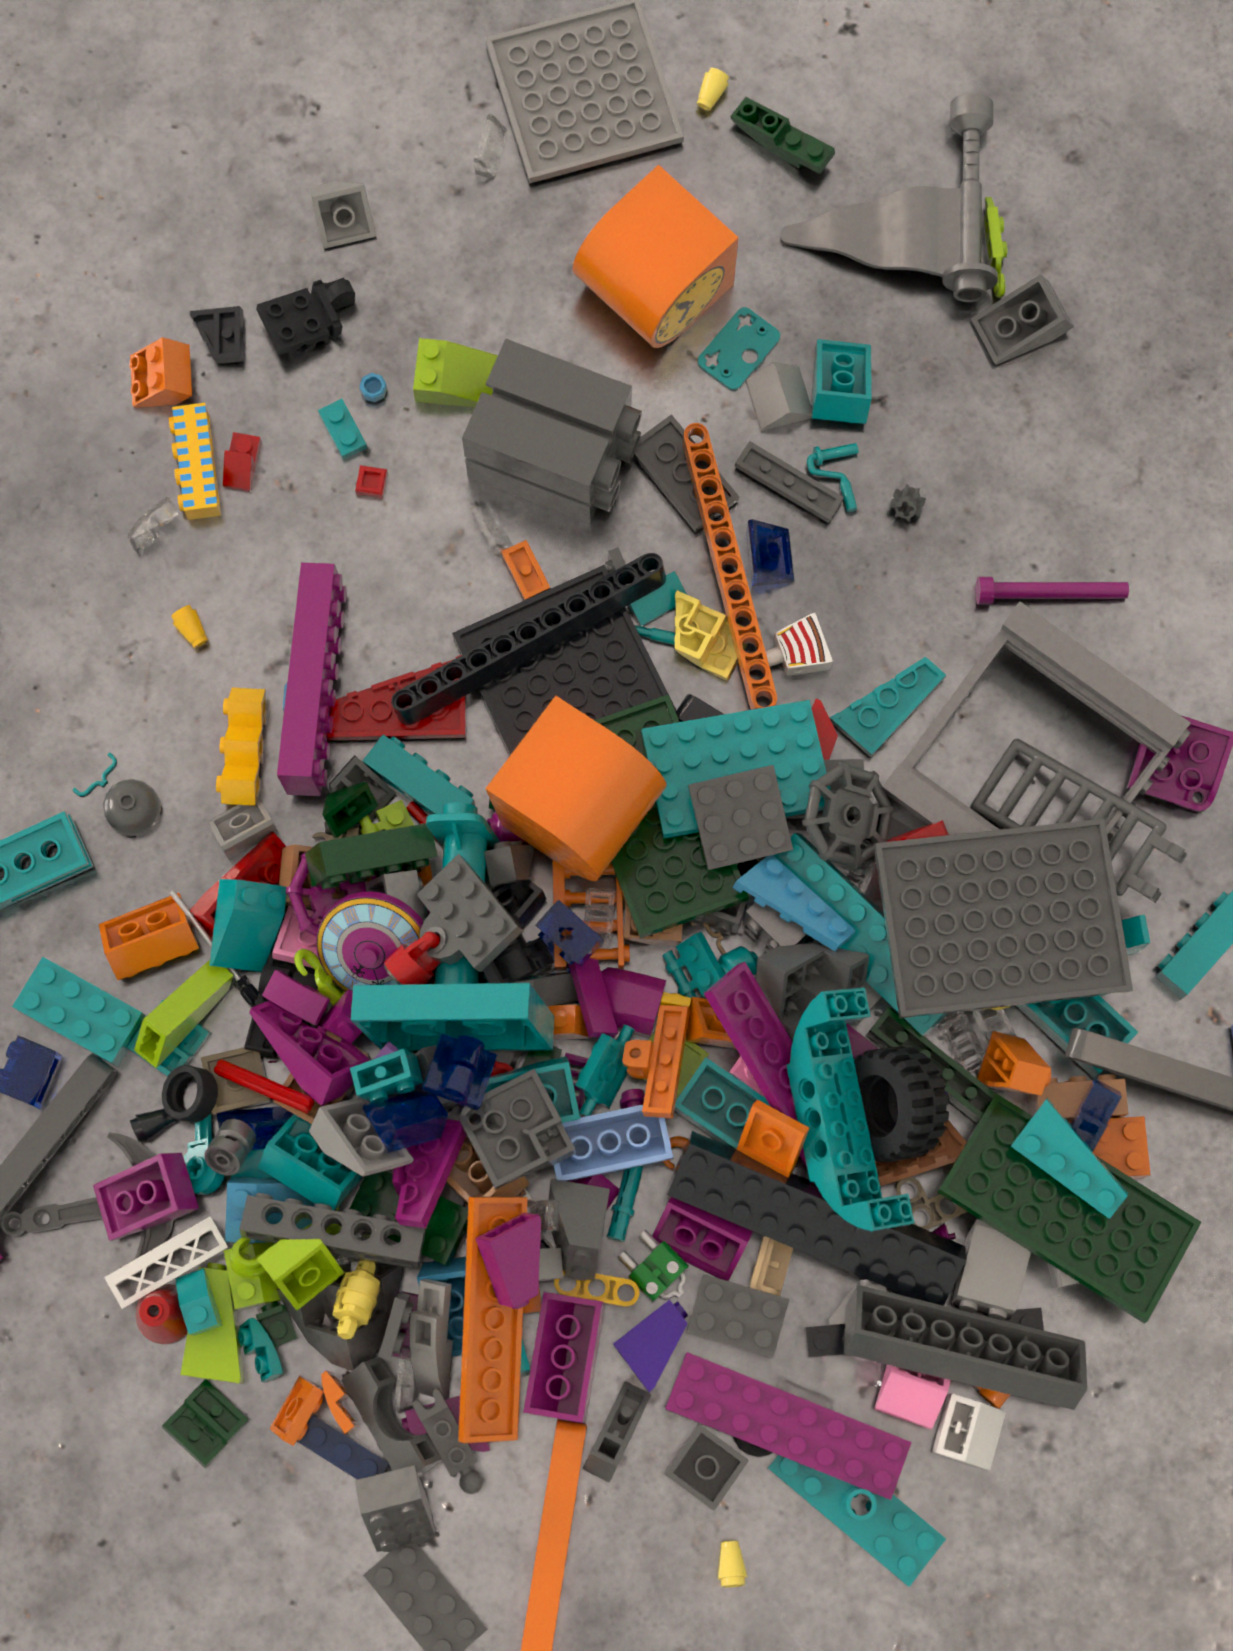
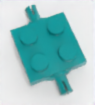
M624 1024L617 1040L602 1033L599 1040L593 1045L591 1055L585 1067L581 1069L575 1084L587 1097L579 1111L581 1115L585 1117L591 1116L597 1103L610 1108L627 1074L628 1067L623 1064L622 1059L625 1043L630 1040L635 1031L633 1028Z

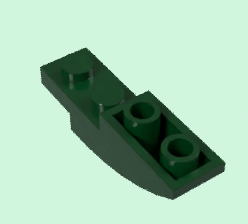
M748 97L742 100L730 116L731 120L755 141L797 168L804 165L820 174L835 155L834 147L791 126L789 118Z

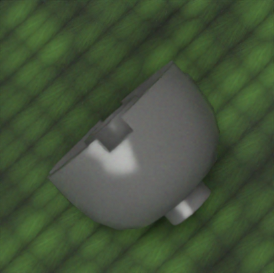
M135 779L122 780L113 785L105 795L103 802L104 816L110 827L120 835L143 836L153 830L159 822L161 800L155 790L147 783Z

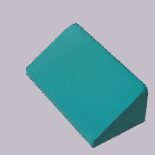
M673 571L666 575V582L663 586L631 603L628 607L640 626H644L676 607V591L684 594L687 593L676 572Z

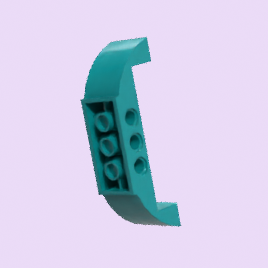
M865 987L823 991L810 1002L802 1014L792 1043L790 1064L786 1065L797 1120L809 1127L803 1149L810 1182H815L823 1198L837 1214L858 1228L876 1231L914 1224L909 1194L882 1197L846 1024L871 1017Z

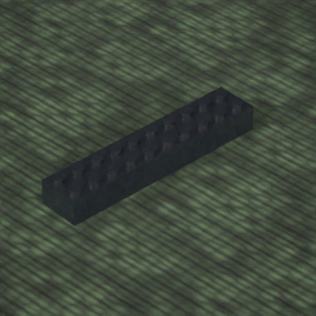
M694 1131L691 1132L669 1181L667 1195L910 1298L944 1306L966 1262L964 1245L914 1224L876 1231L858 1228L844 1220L830 1207L821 1195L815 1182H810V1180L793 1173L787 1178L742 1152Z

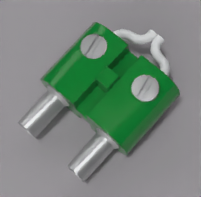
M647 1230L643 1231L639 1238L652 1250V1253L641 1264H638L626 1251L618 1257L631 1271L628 1277L637 1284L640 1290L652 1302L659 1296L663 1299H669L672 1296L679 1298L684 1293L682 1286L686 1281L683 1272L689 1265L665 1240L662 1243H658ZM681 1276V1281L678 1284L679 1292L672 1291L667 1295L663 1294Z

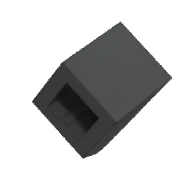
M522 840L514 842L505 841L493 844V850L484 851L490 886L529 879L534 854V847L532 845H523Z

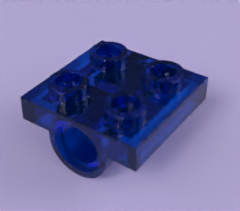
M442 1033L439 1037L422 1090L478 1111L481 1107L497 1054L485 1050L484 1043L474 1037L461 1035L454 1038Z

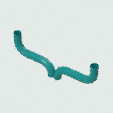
M111 752L108 753V756L113 762L103 772L102 781H95L84 792L74 788L72 791L75 794L86 796L95 786L100 785L103 787L108 782L106 775L117 763L116 757Z

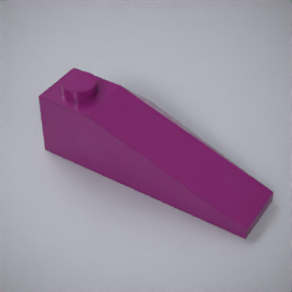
M270 1000L252 1007L249 1011L299 1086L321 1106L341 1097L352 1086L351 1067L371 1061L350 1042L344 1039L340 1042L325 1035L326 1029L320 1026L316 1029L302 1022V1018L281 1008Z

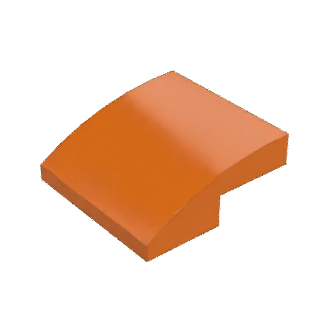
M325 1371L321 1374L328 1406L345 1434H351L360 1425L342 1404L349 1397L347 1390L333 1372Z

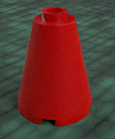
M164 1284L140 1298L136 1307L135 1317L137 1326L144 1337L154 1343L170 1344L187 1335L188 1330L179 1305L177 1286Z

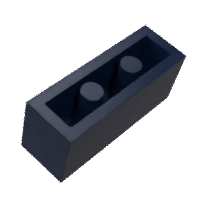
M317 1415L311 1417L305 1435L301 1440H297L298 1443L357 1480L386 1473L390 1468L389 1463L384 1457Z

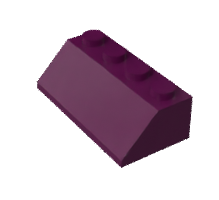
M543 1292L523 1413L586 1423L605 1310L604 1302Z

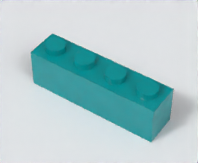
M382 735L362 761L382 781L411 802L415 801L429 815L442 814L443 806L448 803L461 802L475 806L474 799H472L474 795L462 785L457 788L449 782L451 778L440 769L433 771L426 766L428 764L426 759L418 753L413 755L404 750L406 746L393 736L389 739Z
M1233 890L1229 894L1223 891L1213 902V905L1216 907L1210 915L1205 912L1194 924L1198 929L1192 935L1186 933L1176 944L1179 950L1174 956L1168 953L1157 965L1161 970L1155 977L1180 999H1183L1191 992L1233 944Z

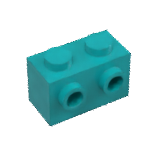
M404 1048L350 1068L357 1096L373 1104L386 1101L388 1095L396 1092L399 1094L411 1092L415 1089L416 1085L424 1083L417 1056Z

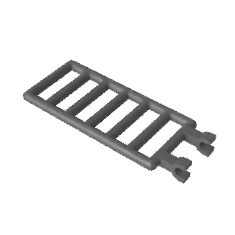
M1014 739L972 801V809L1004 829L1035 826L1066 779L1079 786V789L1056 824L1071 822L1089 793L1103 800L1092 820L1103 818L1106 820L1113 807L1128 815L1109 843L1111 861L1138 821L1152 828V831L1118 882L1115 881L1117 896H1122L1130 887L1156 903L1162 895L1159 888L1136 876L1154 848L1180 864L1188 855L1182 847L1162 837L1167 828L1166 824L1026 742ZM1018 752L1031 758L1032 761L1000 810L996 811L986 805L985 802ZM1043 765L1056 774L1024 823L1020 825L1008 817Z

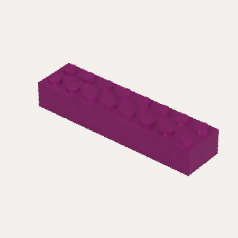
M301 562L277 768V777L287 795L321 796V789L326 787L327 770L324 769V762L329 760L330 744L327 743V734L332 733L333 718L329 715L330 707H334L336 701V692L332 688L333 680L338 679L339 673L338 664L335 663L336 654L341 653V638L338 637L339 628L344 626V612L341 611L342 602L345 603L347 599V588L343 586L342 574H338L335 564Z

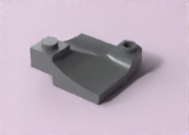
M535 1069L481 1095L468 1103L460 1114L461 1126L495 1190L575 1155V1147ZM471 1117H480V1123L477 1125L471 1124Z

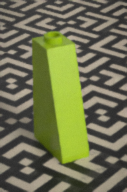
M208 960L143 1019L134 1051L157 1068L229 991L234 975L227 968L209 966L210 960Z
M208 1262L205 1271L223 1326L195 1336L187 1333L180 1375L244 1384L242 1352L238 1341L237 1310L234 1308L228 1271L225 1270L224 1264Z

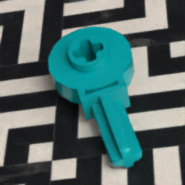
M211 1114L203 1121L195 1123V1141L187 1143L188 1152L183 1157L194 1194L208 1195L214 1192L221 1185L225 1176L212 1170L207 1165L204 1157L206 1149L213 1140Z

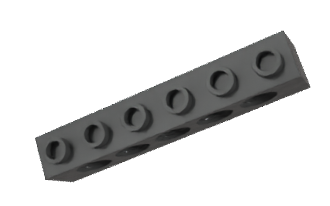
M256 1193L255 1196L247 1195L239 1229L243 1238L275 1244L282 1239H320L331 1254L412 1269H419L425 1240V1228L400 1225L398 1222L391 1221V1218L385 1215L376 1214L373 1215V1218L361 1216V1212L352 1209H345L344 1212L333 1211L332 1207L325 1204H315L314 1207L303 1205L302 1201L291 1198L285 1199V1202L273 1200V1196L264 1193ZM273 1213H279L283 1216L282 1220L277 1224L267 1222V1218ZM306 1218L312 1221V1225L308 1229L301 1230L296 1227L297 1222L301 1219ZM331 1224H338L342 1227V1230L336 1235L326 1233V1228ZM361 1229H367L372 1233L370 1238L364 1241L358 1240L355 1234ZM397 1235L401 1238V1241L395 1246H389L384 1242L387 1236Z

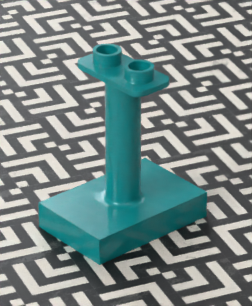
M454 802L445 804L442 814L428 815L426 817V826L443 848L442 869L457 854H460L485 883L486 860L484 851L493 850V844L500 841L485 818L477 814V807L468 803ZM465 956L451 965L441 962L435 968L434 984L353 985L351 1021L380 1050L389 1041L397 1049L401 1050L404 1048L410 1052L419 1051L424 1047L448 1041L452 1051L553 1050L555 1016L530 983L479 984V971L471 965Z

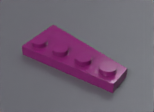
M415 1115L413 1123L416 1127L414 1136H411L409 1144L411 1149L410 1155L414 1160L412 1164L405 1165L406 1180L405 1184L401 1186L395 1219L400 1225L426 1228L466 1138V1134L459 1120Z

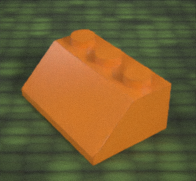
M172 896L98 924L104 953L117 981L133 977L141 971L161 966L166 961L179 956L189 955L192 951L199 949L191 921Z

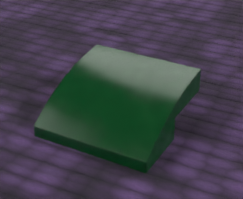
M205 1379L162 1425V1428L197 1462L206 1468L249 1419Z

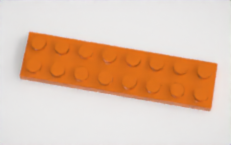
M469 1197L458 1441L462 1443L518 1440L523 1307L512 1309L498 1303L475 1238L523 1213H527L528 1197Z

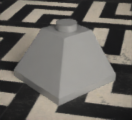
M334 181L309 187L324 249L376 237L364 183Z

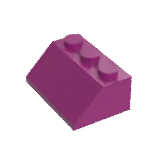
M670 1197L652 1237L658 1243H662L665 1240L684 1261L719 1279L729 1281L753 1231Z

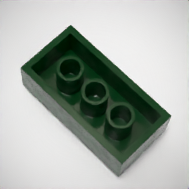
M426 823L323 841L305 853L312 887L322 886V890L337 888L340 886L339 883L349 881L350 885L364 883L367 881V878L379 877L384 874L417 870L418 873L422 871L421 868L430 866L429 862L438 857L433 834L426 826Z

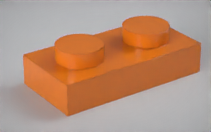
M527 540L501 551L524 600L551 589Z

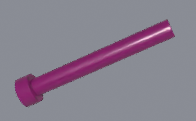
M978 576L975 595L977 604H993L994 599H1127L1129 596L1128 582H994L992 576Z

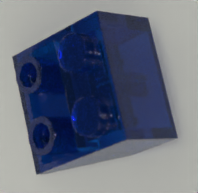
M18 1035L16 1041H12L7 1049L6 1057L8 1060L4 1069H0V1094L40 1110L62 1055L57 1051Z

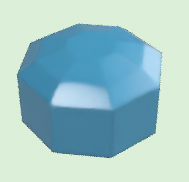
M370 373L362 377L359 388L365 400L377 402L385 397L387 384L382 375Z

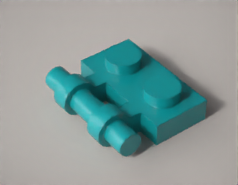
M701 931L676 946L681 956L680 958L676 959L672 950L662 955L667 964L665 968L668 974L673 975L679 986L677 989L679 994L689 998L697 997L694 992L699 989L702 997H705L704 993L725 975ZM685 966L693 978L690 982L682 970Z

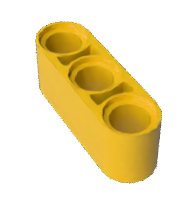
M596 1274L595 1280H600L605 1285V1292L601 1296L596 1297L588 1291V1286L592 1280H576V1286L573 1290L564 1291L559 1286L560 1279H554V1286L560 1295L602 1301L607 1305L630 1307L637 1302L639 1297L637 1284L629 1279ZM623 1285L631 1286L635 1293L634 1298L628 1302L620 1300L617 1295L618 1289Z

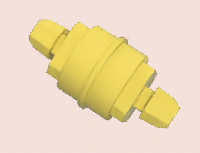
M361 1259L355 1271L345 1273L340 1288L337 1290L333 1316L339 1320L337 1333L343 1339H351L355 1335L358 1326L367 1325L372 1316L373 1309L377 1305L380 1281L374 1277L376 1269L374 1261Z

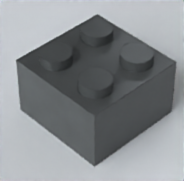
M698 1424L664 1474L715 1511L749 1460L701 1424Z

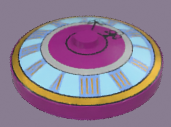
M359 892L348 895L337 901L328 910L319 925L316 936V949L319 961L326 974L345 992L348 989L353 991V985H398L385 970L384 961L400 945L405 944L409 946L420 939V931L424 921L409 905L391 895L379 892Z

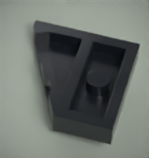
M241 306L190 311L192 320L195 322L203 341L206 343L211 356L217 364L243 361V309Z

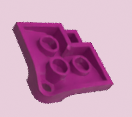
M1182 716L1191 722L1187 727V730L1191 733L1178 749L1174 747L1170 749L1166 755L1170 758L1169 762L1161 772L1157 770L1153 772L1149 778L1153 783L1145 794L1195 812L1204 811L1211 806L1219 789L1233 747V732ZM1141 743L1127 789L1132 787L1155 756V753ZM1195 792L1202 795V800L1199 803L1194 802L1192 798Z

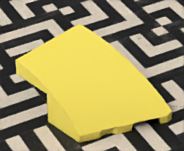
M676 591L675 650L700 668L728 682L738 664V659L726 615L701 605L700 600ZM748 643L742 646L743 650H745Z

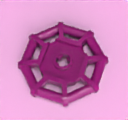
M304 853L301 855L302 860L290 886L286 887V894L289 895L300 925L298 929L301 932L306 931L317 936L319 925L314 923L317 918L322 920L328 910L339 900L332 898V894L336 892L335 888L329 890H322V886H310L309 889L302 888L309 873ZM346 881L339 883L340 886L337 887L340 891H344L345 897L354 893L366 892L365 882L350 885V882ZM302 896L309 899L314 913L310 917L308 916Z

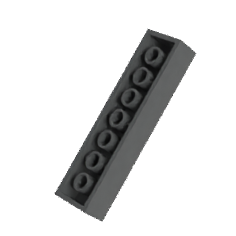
M861 1285L856 1286L846 1305L844 1354L1071 1410H1075L1087 1391L1086 1345L1084 1340Z

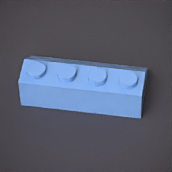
M638 1105L562 1123L575 1147V1155L554 1165L556 1179L571 1181L673 1159L665 1118L644 1117L642 1113L643 1105Z

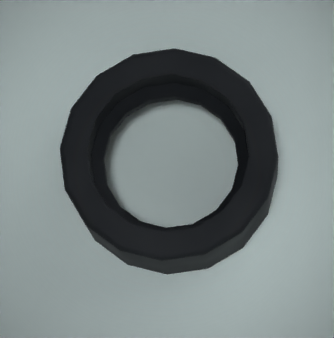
M190 1065L176 1067L168 1075L162 1089V1105L166 1113L171 1118L192 1123L203 1121L211 1114L217 1101L218 1087L213 1074L207 1069ZM194 1077L197 1083L196 1099L192 1106L185 1111L182 1102L183 1091L186 1084Z

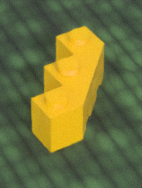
M232 687L229 697L224 698L223 714L228 715V728L225 737L221 736L219 749L220 753L224 754L225 766L222 775L217 776L216 792L221 793V804L255 806L261 781L259 778V768L263 758L264 740L262 732L263 725L266 724V689Z

